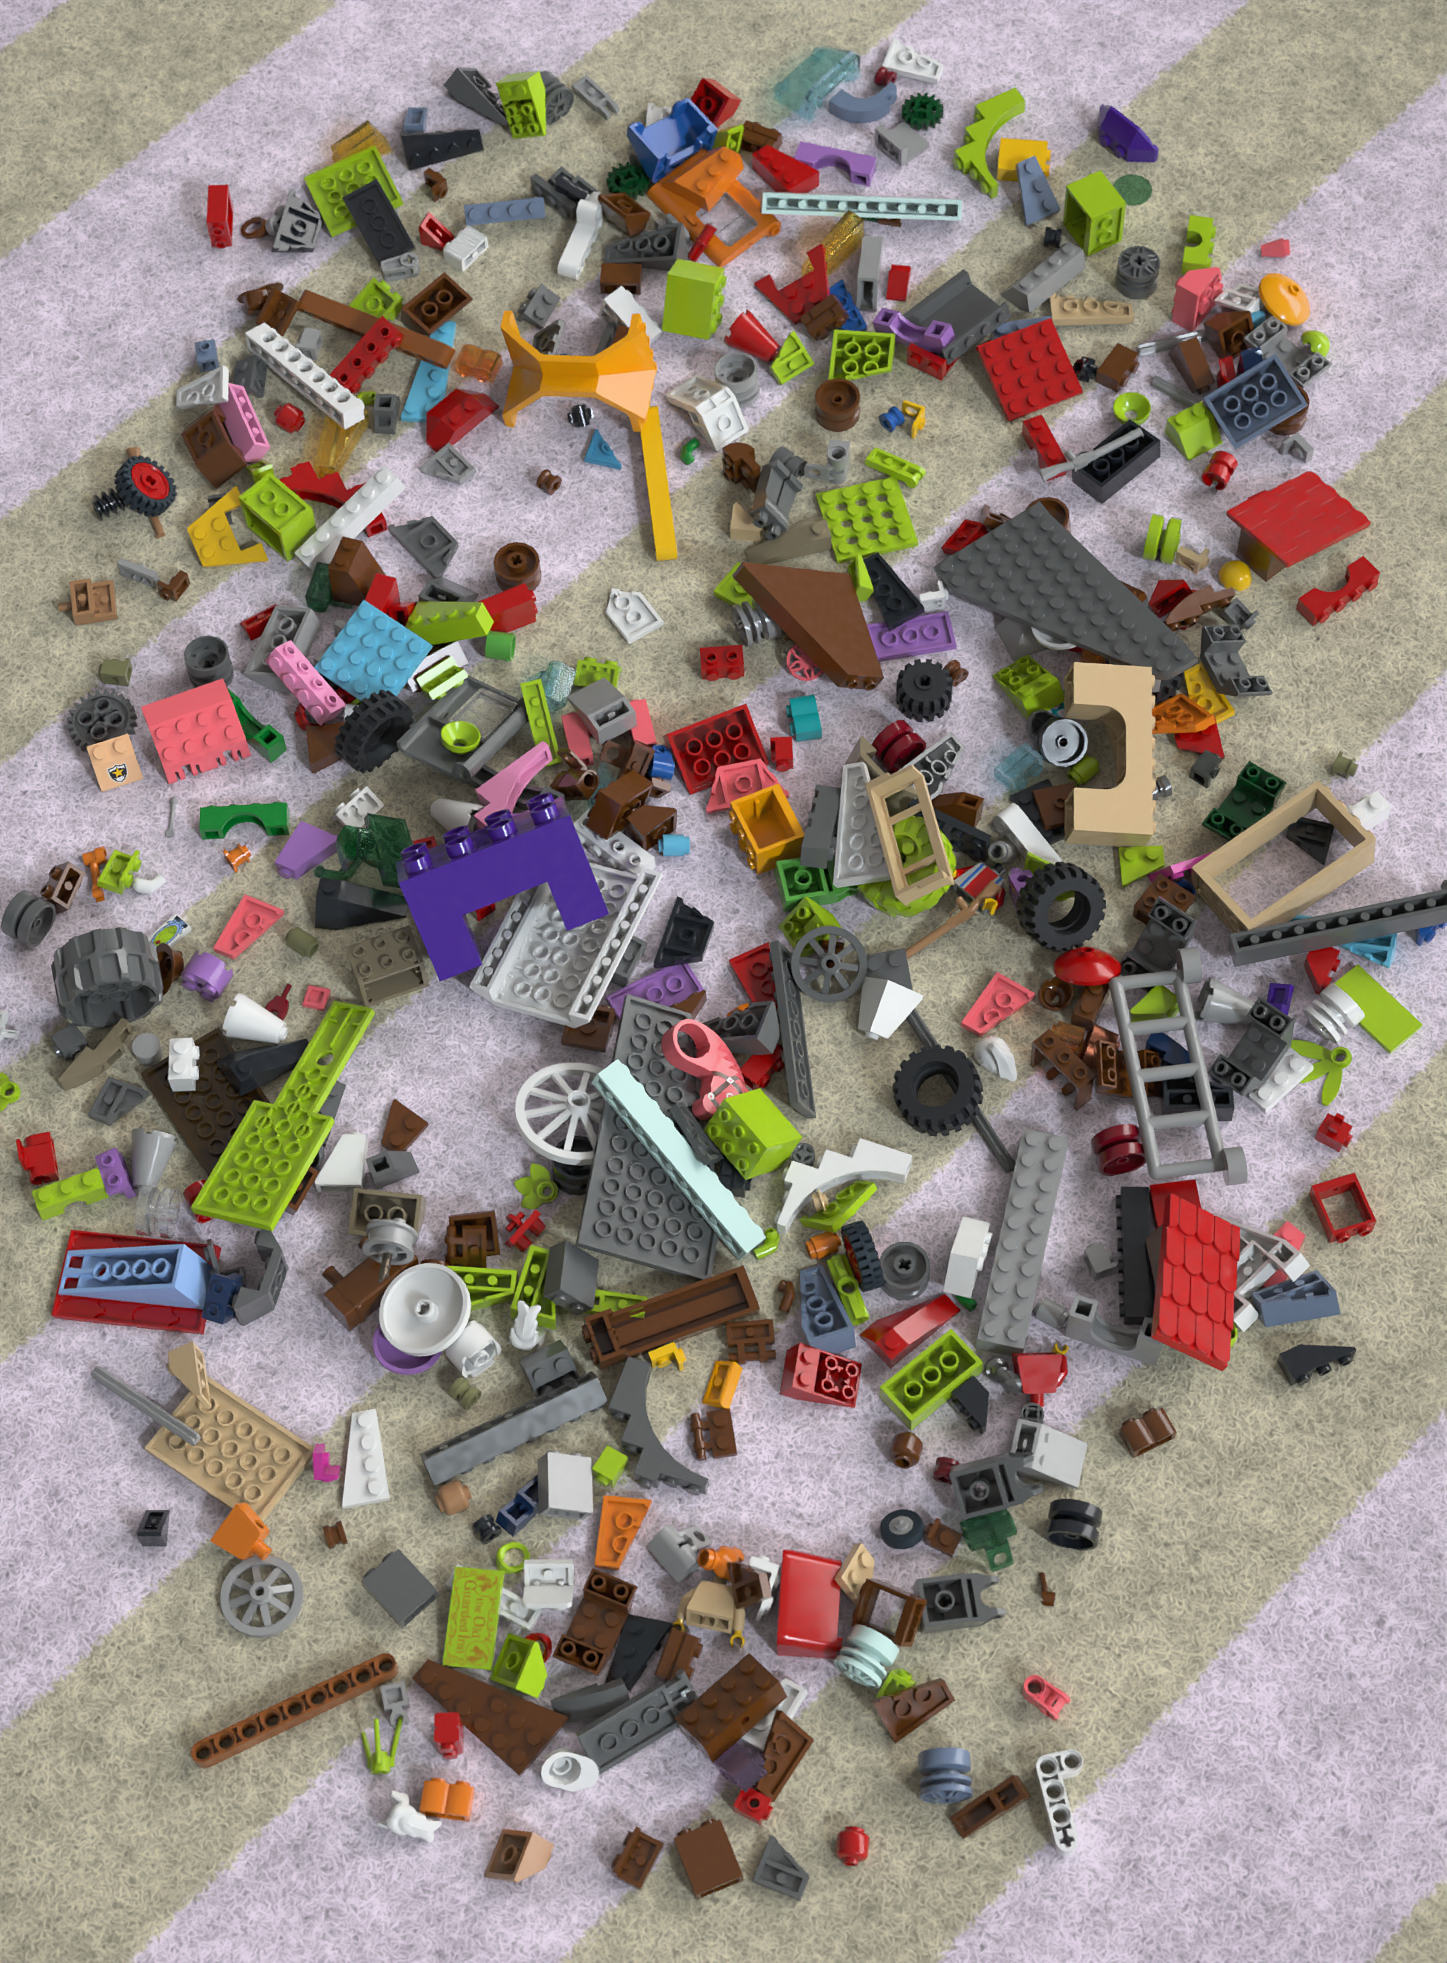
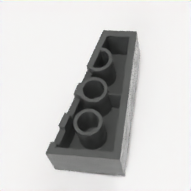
M816 785L815 797L812 800V808L809 813L801 848V866L827 869L828 862L833 861L837 843L841 788Z

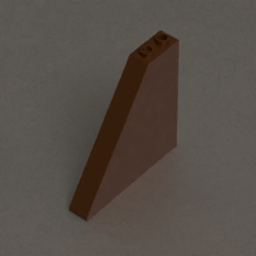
M742 562L734 572L733 578L837 687L870 691L875 689L884 679L850 574Z

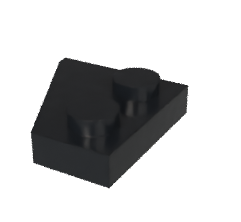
M1301 817L1297 822H1293L1288 826L1286 838L1319 863L1325 865L1334 826L1331 823Z

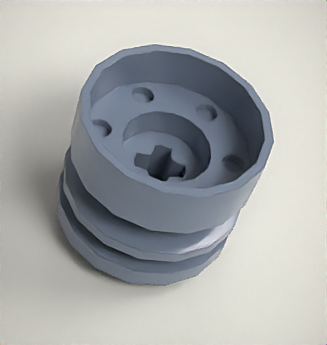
M943 1747L928 1749L918 1753V1771L920 1774L927 1776L919 1780V1787L922 1788L920 1790V1799L922 1801L950 1804L972 1798V1788L969 1787L972 1780L970 1777L963 1775L971 1771L969 1751L961 1748Z

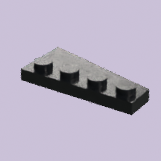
M479 129L454 130L453 132L435 131V133L418 131L407 134L406 132H399L409 171L484 150Z

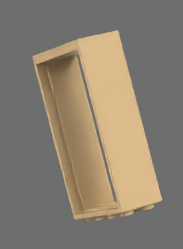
M1316 781L1192 867V885L1197 895L1232 934L1286 923L1374 863L1376 838L1371 831L1366 830L1361 825L1358 817L1352 816L1347 811L1345 804L1341 800L1338 801L1333 796L1328 786H1323L1319 781ZM1317 808L1354 848L1251 919L1214 878L1287 829L1290 824L1297 822L1299 818L1306 816Z

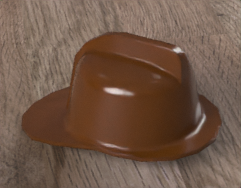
M275 282L243 292L237 297V301L245 305L249 316H256L262 310L267 296L272 289L276 288L282 291L284 285Z
M161 943L156 947L163 982L162 993L164 996L169 991L172 982H175L181 976L184 970V960L181 951L172 950L168 944Z

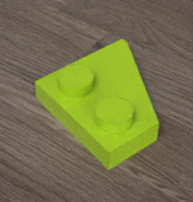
M795 331L789 333L769 368L780 386L814 365L813 360Z

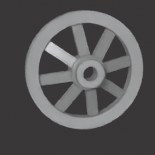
M255 1556L237 1564L226 1576L220 1593L222 1612L228 1623L239 1633L253 1638L272 1637L286 1630L297 1619L304 1601V1589L298 1573L289 1563L274 1556H268L263 1561L258 1556ZM259 1567H274L275 1569L266 1580L262 1581ZM252 1569L254 1583L250 1584L239 1579V1577ZM282 1572L293 1583L271 1587ZM233 1585L248 1592L230 1601ZM259 1591H264L263 1595L257 1596ZM294 1592L291 1608L274 1597L277 1594ZM251 1601L242 1621H239L231 1609ZM270 1605L286 1614L284 1618L273 1625L268 1610ZM257 1608L261 1610L265 1627L248 1626Z

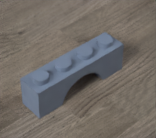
M543 197L464 205L466 226L545 218Z

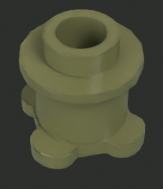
M1339 751L1333 764L1331 775L1334 776L1335 773L1346 776V779H1349V776L1354 777L1358 769V764H1355L1356 759L1345 758L1342 756L1343 752Z

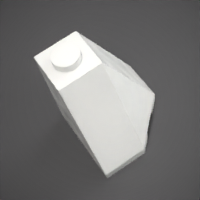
M865 977L862 984L858 1029L866 1032L865 1036L877 1041L879 1037L888 1039L920 1003L923 995L889 980Z

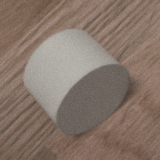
M143 1033L134 1039L132 1050L136 1060L141 1065L152 1066L161 1060L163 1048L156 1035Z

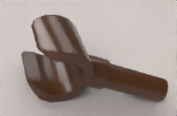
M1041 1572L1039 1573L1042 1591L1041 1598L1043 1599L1041 1603L1044 1606H1054L1055 1592L1048 1591L1045 1573Z

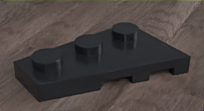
M628 1614L605 1683L622 1677L626 1689L631 1691L647 1668L648 1660L654 1652H658L667 1633H670L671 1628L675 1627L674 1624Z

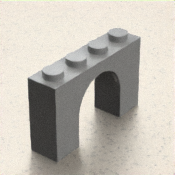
M1075 1295L1068 1316L1066 1337L1154 1366L1157 1365L1163 1343L1151 1338L1153 1319L1145 1317L1140 1329L1120 1328L1106 1322L1098 1315L1099 1301Z

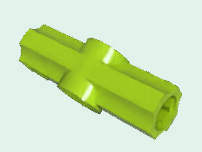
M839 1254L833 1256L826 1263L837 1289L838 1297L852 1325L864 1324L870 1317L859 1291L858 1281L854 1278L846 1255ZM845 1287H850L853 1289V1291L851 1293H846L843 1291V1289Z

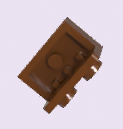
M273 288L268 294L262 310L258 313L255 324L261 325L266 323L269 327L274 328L280 336L284 337L301 302Z
M636 1826L633 1832L629 1831L623 1842L625 1848L621 1855L617 1854L611 1868H613L614 1878L641 1891L664 1847V1843L641 1832V1828Z

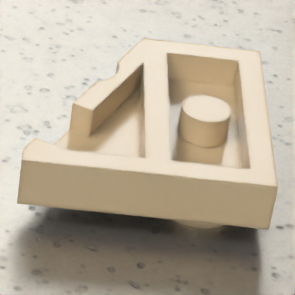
M862 1543L853 1545L834 1578L855 1606L858 1605L862 1585L865 1583L866 1578L873 1579L875 1560Z

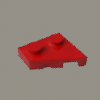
M1216 718L1215 724L1208 726L1203 731L1174 733L1179 750L1191 751L1197 754H1202L1207 750L1217 754L1221 759H1225Z

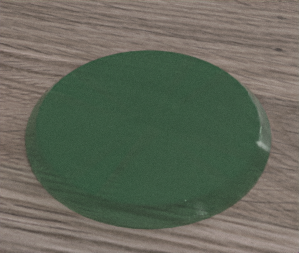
M1128 174L1121 176L1113 185L1126 202V205L1129 206L1141 205L1147 202L1152 195L1150 182L1140 175Z

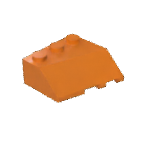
M725 146L712 149L661 185L710 212L744 169L741 155Z

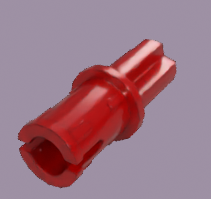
M706 223L698 238L695 237L696 241L688 253V258L691 261L697 262L705 248L709 247L708 243L718 230L711 224Z

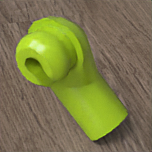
M360 392L356 398H359L364 405H372L375 403L376 392Z

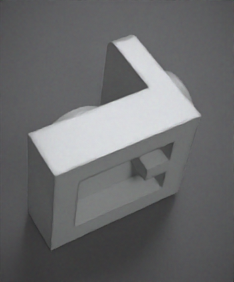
M1299 433L1288 436L1282 441L1280 449L1282 456L1292 450L1294 457L1298 460L1301 459L1305 464L1312 460L1314 448Z

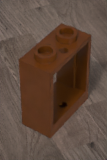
M866 1578L865 1583L860 1589L861 1596L858 1605L852 1614L853 1621L851 1626L854 1627V1625L859 1624L869 1627L900 1647H912L927 1600L881 1580ZM880 1590L906 1600L895 1633L870 1623Z

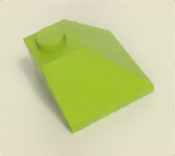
M508 1633L489 1679L526 1695L538 1698L547 1678L539 1643Z

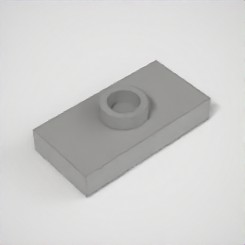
M122 558L118 560L117 566L120 575L157 588L156 583L159 581V577L156 571L148 569L140 563L135 564Z

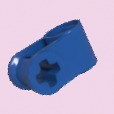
M654 745L652 748L655 750V753L648 766L649 777L671 780L675 767L671 750L664 745Z

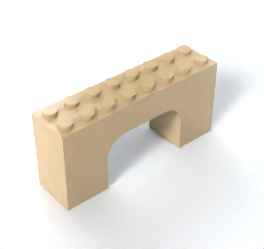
M1073 662L1064 677L1065 718L1097 720L1105 723L1112 729L1116 738V787L1112 789L1073 788L1065 800V843L1117 847L1144 846L1156 832V822L1153 821V813L1156 810V801L1153 800L1156 781L1152 779V771L1155 770L1156 765L1155 758H1152V750L1155 749V737H1152V730L1155 727V717L1152 716V709L1155 706V696H1152L1155 676L1152 675V667Z

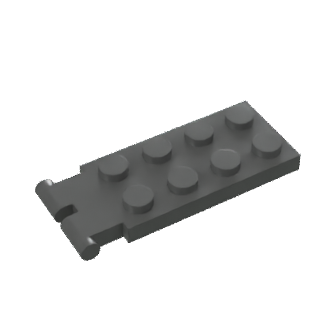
M684 1669L676 1671V1677L665 1684L659 1681L575 1732L587 1757L598 1766L599 1775L679 1727L675 1717L698 1698L695 1691H691L693 1687Z

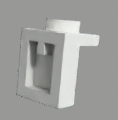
M937 581L936 592L928 591L919 594V601L924 606V611L945 608V600H949L947 587L943 588L942 581Z

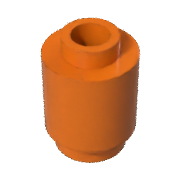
M824 1232L809 1238V1241L805 1242V1246L810 1259L817 1258L819 1260L839 1252L838 1247L841 1246V1242L837 1233Z

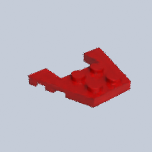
M822 243L806 252L814 268L813 271L778 290L770 274L754 283L794 324L801 323L800 317L830 296L826 271L827 262L825 260L826 249Z

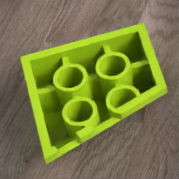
M834 329L828 380L840 378L850 381L891 372L894 364L895 334Z

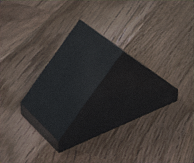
M170 1510L145 1511L137 1530V1537L142 1546H167Z

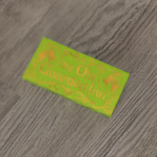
M455 1566L443 1666L492 1671L504 1571Z

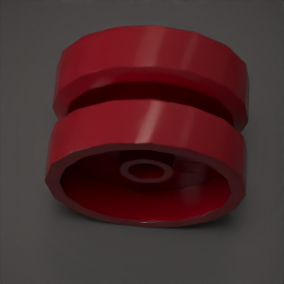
M897 720L885 727L877 735L872 746L877 750L874 757L879 762H883V767L890 774H893L923 753L926 748V742L917 733H913V729L905 720Z
M1121 1124L1100 1131L1091 1139L1093 1153L1097 1156V1166L1102 1175L1115 1176L1136 1171L1146 1164L1140 1130L1137 1125Z

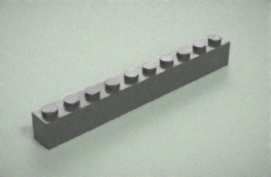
M1447 889L1230 934L1229 951L1234 967L1447 923Z

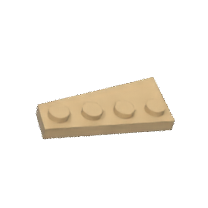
M1057 293L1049 297L1051 318L1054 326L1133 324L1132 303L1105 300L1102 303L1095 300V298L1089 297L1086 300L1075 299L1074 295L1059 297Z

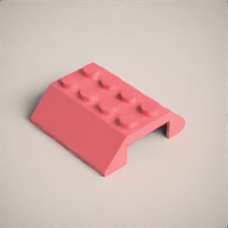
M223 679L141 707L169 784L178 782L175 772H178L181 780L185 779V772L182 766L190 764V770L194 776L198 775L196 765L199 766L201 773L218 768L216 759L218 757L222 766L227 765L225 755H223L225 751L231 750V756L234 761L239 760L238 750L242 759L251 756L243 729Z

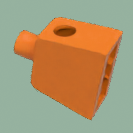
M247 1503L236 1504L210 1540L241 1560L251 1558L255 1554L263 1561L272 1552V1549L264 1543L270 1530Z

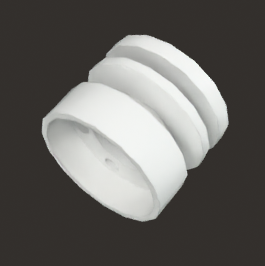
M1330 983L1320 993L1325 1003L1322 1004L1317 1000H1313L1311 1004L1314 1009L1306 1006L1303 1012L1311 1025L1322 1036L1338 1044L1341 1041L1338 1033L1343 1036L1348 1034L1343 1023L1345 1022L1349 1026L1355 1027L1365 1015L1348 994L1337 985Z

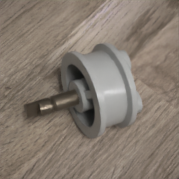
M401 1218L371 1220L366 1228L368 1240L363 1243L362 1250L367 1257L381 1263L378 1282L381 1283L384 1278L388 1277L390 1265H403L413 1260L414 1250L412 1245L417 1242L418 1234L414 1228L407 1225L406 1221Z

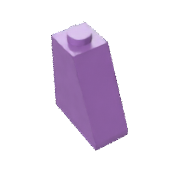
M300 821L275 861L278 874L285 879L290 877L295 880L299 879L340 850L339 837Z

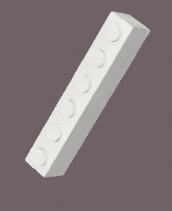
M384 465L295 554L316 575L332 561L342 537L354 539L406 487Z

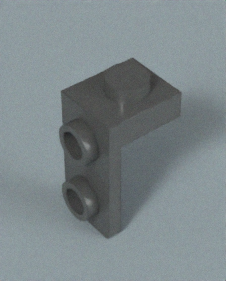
M208 1239L204 1252L206 1260L212 1261L213 1269H210V1274L217 1273L228 1276L237 1273L243 1275L241 1283L247 1282L244 1266L224 1272L220 1271L212 1239Z

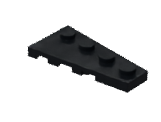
M879 552L863 560L873 585L872 594L888 631L925 612L924 606Z

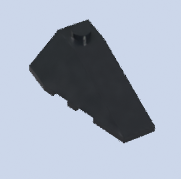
M320 878L316 894L315 928L341 930L346 927L363 926L368 923L406 918L408 904L402 895L344 880Z

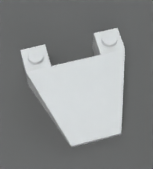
M1223 1217L1222 1219L1230 1222L1231 1225L1234 1224L1240 1227V1260L1237 1262V1288L1234 1291L1233 1323L1242 1332H1245L1260 1316L1247 1301L1252 1296V1293L1256 1292L1278 1269L1294 1282L1310 1265L1303 1255L1285 1239Z

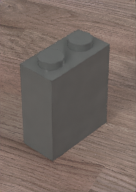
M567 1240L551 1246L549 1249L543 1296L574 1315H581L594 1308L599 1259Z
M399 1549L394 1553H388L383 1558L382 1563L376 1569H370L362 1580V1584L367 1592L401 1629L439 1597L437 1589Z

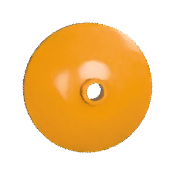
M1269 273L1260 280L1258 287L1260 298L1274 317L1291 326L1301 325L1308 319L1310 314L1308 298L1303 289L1294 280L1279 273Z

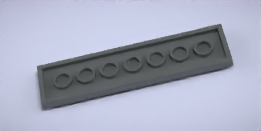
M777 940L770 943L771 952H769V959L773 964L771 976L776 988L774 998L778 1004V1011L776 1013L781 1027L779 1039L783 1044L784 1051L781 1053V1057L786 1067L784 1079L789 1091L786 1097L789 1105L806 1119L816 1118L800 989L796 985L791 973L792 953Z

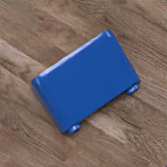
M689 98L673 104L670 116L644 128L641 122L630 124L627 128L626 136L646 175L653 183H656L702 149L712 150L718 129Z

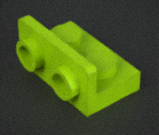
M584 657V660L577 661L574 686L587 687L605 678L617 689L622 668L617 666L618 662L605 660V664L597 663L595 658Z

